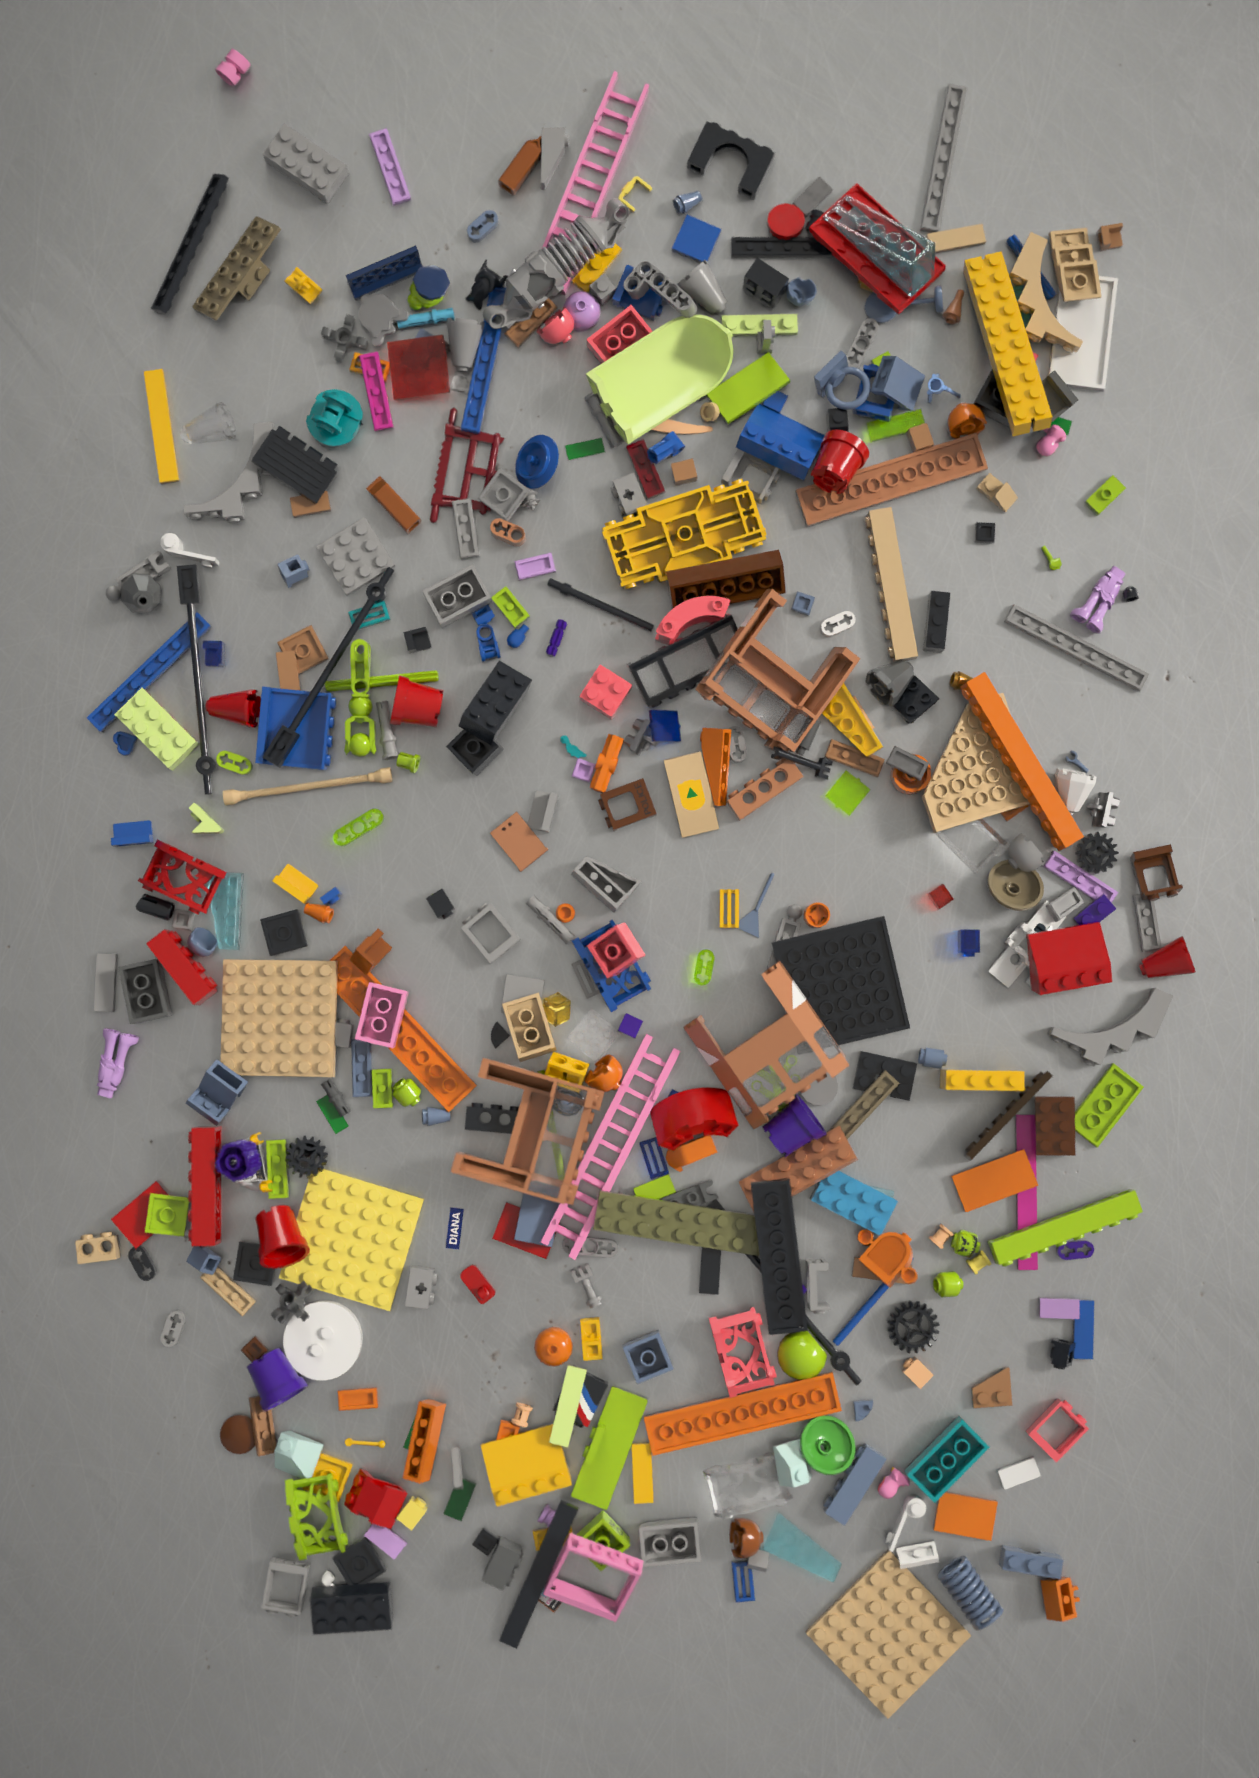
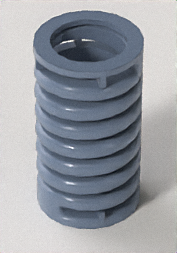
M966 1556L954 1559L938 1573V1579L944 1587L948 1588V1593L953 1594V1600L957 1601L961 1611L966 1613V1618L971 1619L970 1624L976 1631L986 1628L1003 1613L1002 1606L998 1603L997 1599L993 1598V1594L984 1584V1581L980 1579V1575L976 1573L975 1568L972 1567ZM989 1617V1620L982 1623L983 1620Z

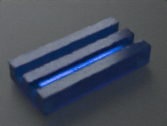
M654 1137L639 1142L650 1178L654 1179L669 1174L661 1147L658 1146L657 1138ZM655 1141L664 1171H660L651 1142ZM645 1144H648L657 1172L655 1174L652 1172L644 1147Z

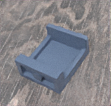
M883 356L871 392L875 395L886 396L898 404L899 410L913 411L925 375L897 356Z

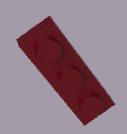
M644 439L627 445V452L647 500L665 493L655 465L648 459V448Z

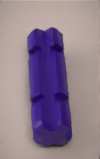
M557 620L556 629L553 631L546 654L556 656L557 647H559L564 634L563 630L567 626L566 621Z

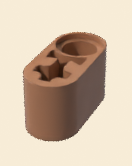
M501 518L494 519L490 524L491 533L496 539L516 547L524 544L526 539L525 532L520 526ZM501 525L503 530H499V532H496L495 527L499 528V526ZM519 532L522 534V537L519 540H513L511 538L512 534Z

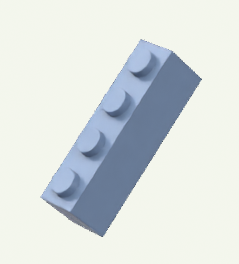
M866 1443L863 1447L859 1446L855 1452V1460L844 1470L845 1476L842 1480L839 1479L833 1488L835 1490L833 1495L828 1496L823 1503L824 1512L844 1526L887 1460L883 1454Z

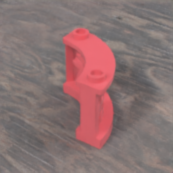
M701 596L677 605L659 624L655 640L670 645L675 642L681 633L695 624L711 623L725 618L730 600L717 596Z
M754 1307L750 1308V1311L718 1320L717 1317L709 1318L730 1398L736 1397L737 1394L775 1385L773 1378L777 1377L774 1366L770 1367L759 1326L763 1324L760 1313L756 1314ZM752 1321L751 1328L747 1329L745 1327L746 1322ZM739 1324H743L741 1330H738ZM755 1331L758 1341L753 1336H751V1334H753ZM731 1335H733L732 1343L726 1344L725 1340L727 1338L731 1339ZM738 1337L754 1346L753 1353L746 1365L739 1358L726 1355L736 1346ZM760 1351L764 1362L757 1361L760 1355ZM737 1362L742 1367V1370L740 1371L739 1367L733 1370L732 1364ZM758 1368H763L766 1378L753 1381L749 1374L751 1370L756 1376H760L757 1370ZM747 1376L749 1382L736 1385Z

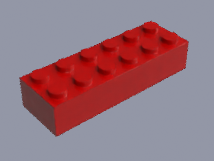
M198 1126L191 1128V1132L188 1134V1141L191 1143V1151L188 1154V1161L191 1163V1171L188 1173L189 1183L191 1182V1190L188 1193V1200L191 1202V1210L188 1212L191 1230L188 1232V1240L191 1241V1246H216L222 1242V1174L217 1172L218 1168H216L217 1164H215L217 1157H219V1150L222 1149V1126Z

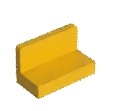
M287 864L280 875H276L272 880L304 904L309 901L318 888V884L290 864Z

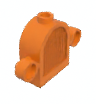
M863 1229L858 1233L859 1242L864 1246H869L861 1255L859 1261L889 1288L900 1276L907 1284H913L917 1281V1272L909 1267L913 1259V1251L909 1244L912 1239L903 1232L900 1235L895 1232H887L880 1235L876 1240H874L873 1233L868 1229Z

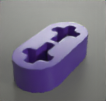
M1087 1240L1067 1241V1244L1056 1247V1253L1064 1260L1084 1259L1093 1255L1094 1246ZM1083 1244L1089 1247V1250L1084 1254L1082 1251H1077V1248H1083ZM1066 1246L1068 1249H1073V1252H1067V1256H1065V1254L1061 1253V1250Z

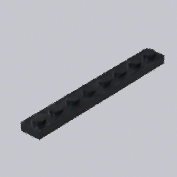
M213 174L151 307L156 313L166 314L172 306V300L180 289L183 277L187 274L190 261L195 257V251L203 239V233L211 222V216L219 205L222 193L227 188L229 178L224 174Z

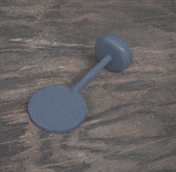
M941 285L934 288V298L916 299L910 305L935 302L936 312L943 313ZM874 292L865 301L866 315L878 323L888 322L897 314L880 300Z

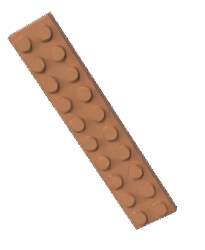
M977 433L859 469L846 490L841 494H836L837 491L832 490L830 493L825 492L815 484L796 489V494L808 527L986 471L988 466Z

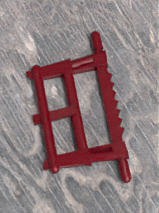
M456 408L450 409L449 424L446 423L445 441L441 444L443 446L440 450L442 455L439 457L440 463L437 465L439 469L436 471L438 476L435 478L437 482L434 484L436 490L431 500V506L433 507L431 509L430 522L432 523L437 521L439 506L453 507L452 501L467 499L472 474L486 477L484 488L487 486L497 472L494 469L499 445L504 441V437H501L499 433L492 435L481 431L480 434L461 431V427L454 426L457 417ZM453 438L470 441L460 497L443 495ZM478 442L492 444L487 469L473 467ZM471 500L474 511H479L482 515L486 514L487 511L491 512V508L483 502Z

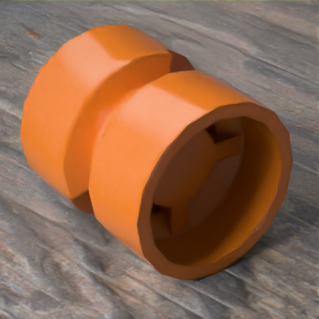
M813 903L804 910L803 918L809 927L820 928L829 921L830 911L823 903Z

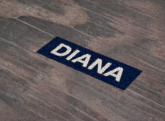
M450 1207L446 1248L459 1249L464 1209Z

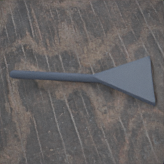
M774 873L770 874L755 909L739 921L738 929L758 938V909L770 886Z

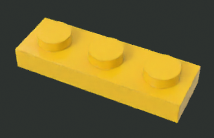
M615 243L613 248L605 249L600 254L594 253L595 258L589 259V264L584 265V268L579 271L572 280V283L582 291L589 293V285L605 273L621 253L622 248Z

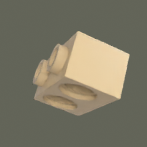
M112 1232L100 1233V1237H93V1234L81 1235V1239L75 1241L78 1264L120 1258L118 1234L112 1235ZM105 1241L111 1243L110 1251L104 1249L103 1244ZM86 1243L92 1246V1252L90 1254L86 1253L84 1250V1245Z

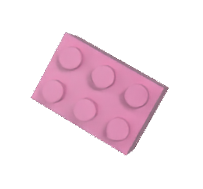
M369 982L355 1039L395 1048L409 992Z

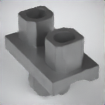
M636 719L632 728L637 730L638 733L636 737L628 734L624 743L634 754L640 756L643 749L648 750L650 745L657 746L658 743L654 740L656 733L653 732L656 726L648 719H645V721Z
M1099 792L1098 798L1094 799V804L1087 805V808L1092 810L1091 816L1094 817L1092 826L1107 827L1115 825V816L1109 814L1111 809L1119 807L1120 799L1114 797V793Z

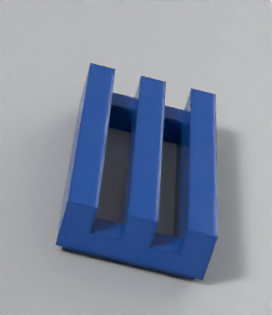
M748 1560L732 1562L736 1603L755 1601L753 1575L750 1568H748L750 1597H747L744 1566H747ZM736 1567H740L743 1594L741 1598H739Z

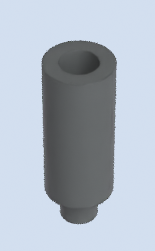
M807 719L801 735L812 720ZM817 720L802 740L798 746L797 754L803 756L806 750L809 751L820 726V721Z

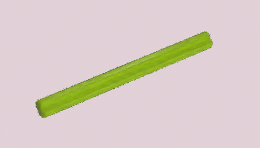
M435 670L370 677V688L397 685L399 675L410 678L409 681L416 683L438 681L439 675L438 671ZM351 679L326 681L325 689L327 692L352 690ZM364 682L356 684V689L366 688Z

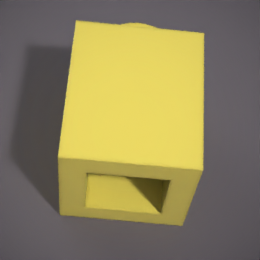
M412 1496L396 1519L412 1531L426 1513V1503L421 1498H414Z

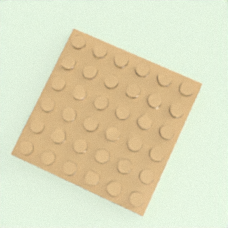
M223 959L221 1063L236 1074L246 1076L335 1077L338 961Z
M889 1549L806 1631V1634L888 1719L971 1637V1634L907 1568L900 1569L898 1558Z

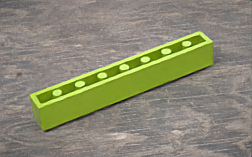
M1128 1189L987 1242L995 1264L1005 1267L1013 1264L1012 1260L1030 1258L1031 1253L1046 1252L1050 1246L1056 1245V1247L1065 1245L1067 1244L1066 1240L1072 1238L1078 1240L1084 1238L1085 1233L1091 1232L1094 1234L1102 1231L1104 1226L1109 1225V1227L1119 1225L1123 1219L1133 1220L1143 1210L1136 1191Z

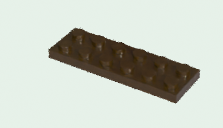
M1048 1071L1044 1074L1040 1072L1032 1080L1034 1084L1031 1087L1027 1085L1024 1091L1018 1094L1021 1098L1018 1101L1014 1099L1005 1108L1007 1112L1004 1115L1000 1113L992 1121L994 1126L991 1129L985 1128L978 1136L980 1140L977 1143L973 1141L965 1149L967 1152L965 1157L971 1161L1053 1075Z

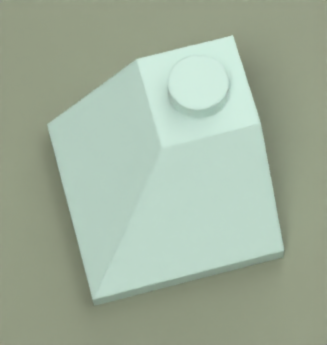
M290 1430L281 1432L275 1448V1468L300 1479L312 1478L324 1444Z
M800 1439L773 1446L779 1486L796 1487L809 1483L812 1478L811 1467L802 1455Z

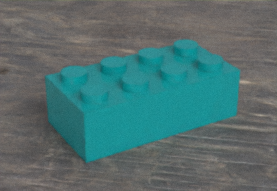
M958 1416L904 1471L935 1503L990 1447Z

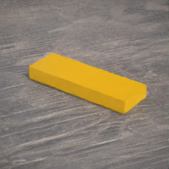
M632 1443L634 1504L654 1503L650 1443Z

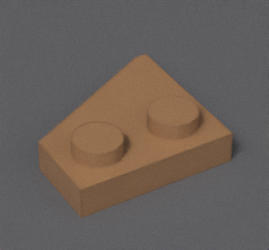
M1004 1367L1000 1372L971 1387L973 1408L1012 1406L1009 1367Z

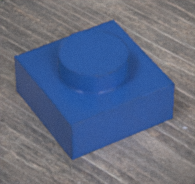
M489 605L471 613L478 626L489 623L492 620L491 618L495 617Z
M334 887L320 899L324 905H333L340 900L339 896L342 893L337 887Z

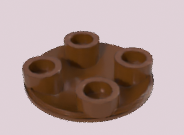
M235 1415L223 1423L220 1430V1440L226 1450L234 1454H244L255 1447L252 1419L248 1415Z

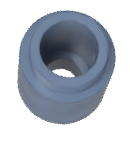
M925 1047V1049L920 1048L918 1064L937 1069L946 1066L947 1054H944V1050Z

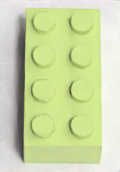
M143 688L114 714L172 771L200 744Z

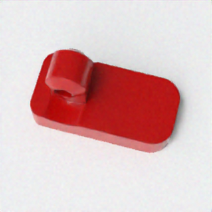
M470 1265L461 1272V1280L480 1304L486 1303L495 1296V1289L476 1265Z

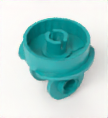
M337 389L326 390L317 395L310 415H307L306 424L311 435L320 443L327 446H342L351 442L360 429V421L363 418V412L359 402L348 392Z

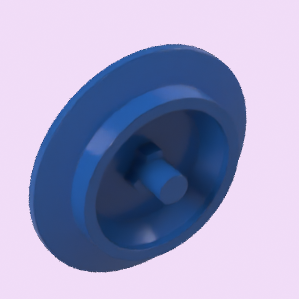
M536 435L526 441L520 449L516 459L515 472L518 481L526 488H540L554 475L558 465L559 452L552 438L546 435Z

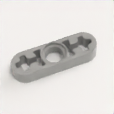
M868 318L863 321L846 355L848 367L860 368L878 331L879 326L876 320ZM869 324H872V325H873V327H872L873 330H870V332H869V334H868V337H867V336L864 335L865 332H866V330H867V327H866V326H869ZM863 340L866 342L867 347L865 349H858L856 342ZM856 352L858 354L856 359L858 364L850 365V360L848 359L852 360Z
M566 1237L563 1240L562 1247L566 1253L570 1254L569 1246L565 1245V1243H569L570 1239ZM587 1237L582 1246V1251L578 1255L611 1258L617 1254L618 1244L612 1239ZM593 1241L596 1244V1249L593 1252L586 1251V1242ZM598 1242H602L601 1246L605 1247L608 1246V1243H612V1247H615V1250H612L609 1254L606 1249H601V1253H597L599 1250Z

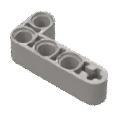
M648 261L639 263L624 281V288L633 299L641 298L649 289H652L684 317L690 318L697 312V305L690 295Z

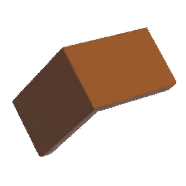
M379 928L355 949L350 958V961L365 975L392 949L381 938L384 933Z

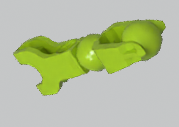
M357 639L352 642L350 647L351 688L354 694H351L352 698L348 705L352 716L345 721L346 740L344 751L346 755L351 752L355 756L363 757L370 752L373 755L376 752V722L369 716L373 705L369 698L370 695L367 694L370 690L371 647L368 642ZM360 645H363L365 648L362 654L357 652V648ZM358 682L365 683L366 689L364 692H357L356 684ZM352 722L360 724L369 722V736L361 732L351 736Z

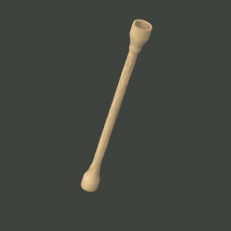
M387 767L367 775L365 774V776L336 778L333 780L316 781L314 783L280 786V788H265L263 790L258 789V791L224 790L223 800L225 806L237 804L248 798L270 796V794L292 793V791L299 792L365 781L390 783L392 782L391 768Z

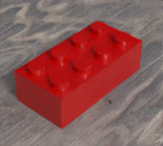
M164 929L147 942V946L193 1005L203 1004L218 992L216 989L217 983L212 977L206 976L204 966L192 958L194 956L193 952L188 946L182 945L180 935L176 931Z

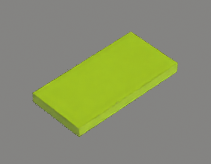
M768 352L706 395L711 402L717 404L720 415L727 424H730L788 385L790 379Z
M1112 1063L1075 1111V1131L1098 1148L1144 1086Z

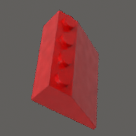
M1100 922L1026 934L1031 990L1035 993L1044 995L1112 982L1111 962Z

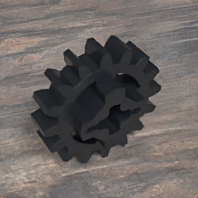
M1095 832L1094 837L1091 833L1087 834L1088 839L1083 837L1081 839L1083 844H1077V847L1080 848V851L1076 852L1077 855H1080L1077 862L1082 861L1081 868L1087 866V872H1091L1093 869L1095 874H1098L1100 869L1103 873L1107 872L1106 867L1112 868L1111 862H1117V859L1114 857V855L1119 854L1118 851H1114L1117 844L1112 845L1113 838L1106 839V833L1100 836L1099 832ZM1093 841L1092 846L1089 849H1086L1088 843ZM1102 842L1107 845L1108 849L1102 845ZM1097 850L1098 852H1101V853H1104V854H1101V855L1097 856V854L1090 853V852ZM1086 857H1088L1092 861V864L1086 859ZM1105 857H1108V860L1103 865H1101L1102 860Z
M303 1136L302 1141L296 1138L295 1144L290 1143V1149L286 1150V1154L289 1156H286L285 1161L290 1162L287 1168H293V1175L299 1172V1178L306 1174L307 1179H309L311 1174L316 1177L318 1171H323L324 1167L322 1165L327 1164L325 1158H327L328 1153L323 1152L326 1148L325 1146H319L320 1140L314 1142V1137L307 1140L306 1136ZM298 1150V1155L294 1158V1152ZM317 1156H319V1162L316 1165V1161L314 1159H316Z

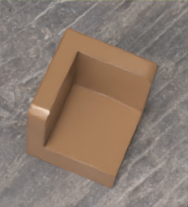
M1123 223L1101 226L1099 228L1097 237L1100 251L1122 247L1123 242L1120 231L1123 228Z
M927 423L908 429L907 437L912 452L934 445Z
M693 458L671 464L675 486L697 481Z

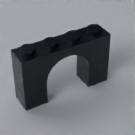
M706 121L687 161V168L704 176L713 156L717 152L724 149H734L740 152L747 162V169L739 183L738 192L755 200L772 165L775 153L767 146L761 147L750 138L744 139L733 130L727 131L723 129L718 123Z

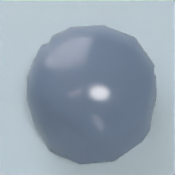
M800 277L791 280L786 287L787 299L796 306L809 304L817 293L816 285L811 279L801 280Z
M200 927L195 928L187 940L189 949L195 955L201 957L210 956L218 945L215 936L210 931Z

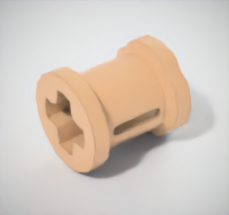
M940 1224V1228L929 1239L940 1249H943L945 1242L950 1236L953 1237L954 1234L944 1225Z
M517 1402L516 1413L511 1422L527 1427V1419L533 1407Z

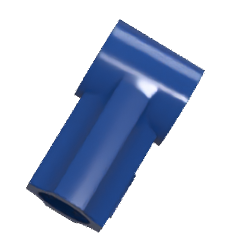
M672 431L659 443L647 450L648 459L651 463L658 464L669 456H676L686 446L676 433Z

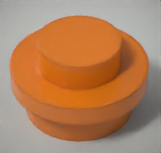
M566 903L559 905L556 909L557 919L563 923L573 920L575 916L574 908Z

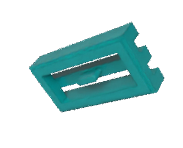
M385 601L375 603L371 608L373 610L383 607V610L367 614L364 620L383 614L385 616L364 622L359 629L391 620ZM362 608L348 612L352 624L356 619L354 615L359 614Z

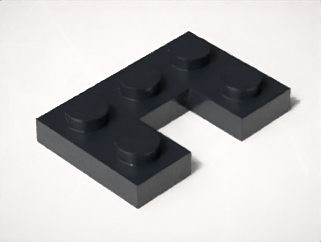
M860 1051L852 1089L866 1091L874 1082L876 1074L880 1075L886 1070L900 1083L891 1092L890 1097L910 1101L917 1063Z

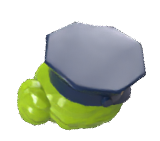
M435 265L418 268L409 288L410 295L407 297V302L411 309L430 308L443 300L450 285L446 271Z

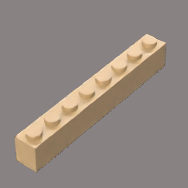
M892 507L870 510L867 517H865L866 528H870L871 535H868L869 546H873L874 551L871 557L873 565H876L877 568L875 581L876 584L880 585L881 590L878 591L879 602H883L884 607L881 610L883 621H886L887 624L885 637L886 640L889 639L890 647H888L889 658H893V662L913 660L918 657Z

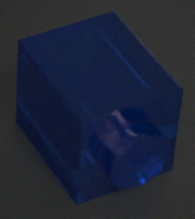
M980 929L958 930V953H963V957H975V953H980Z

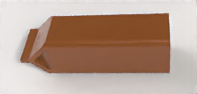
M541 136L538 139L526 141L498 179L499 186L512 196L516 194L541 159Z
M381 476L366 488L407 534L422 522Z

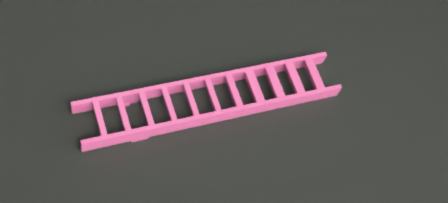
M614 71L543 247L548 248V242H551L553 235L560 237L559 233H563L568 241H571L565 230L557 227L560 218L574 223V220L579 216L564 210L568 200L593 209L591 218L598 217L649 92V84H645L639 101L613 92L618 79V72ZM611 97L636 107L632 118L606 109L609 98ZM604 114L627 123L628 127L625 135L599 126L602 115ZM597 131L622 141L618 153L592 143L595 132ZM589 148L615 158L611 170L584 160ZM582 165L608 175L604 187L577 177ZM575 182L601 192L597 204L571 194ZM568 277V282L566 281L563 285V295H566L572 278Z

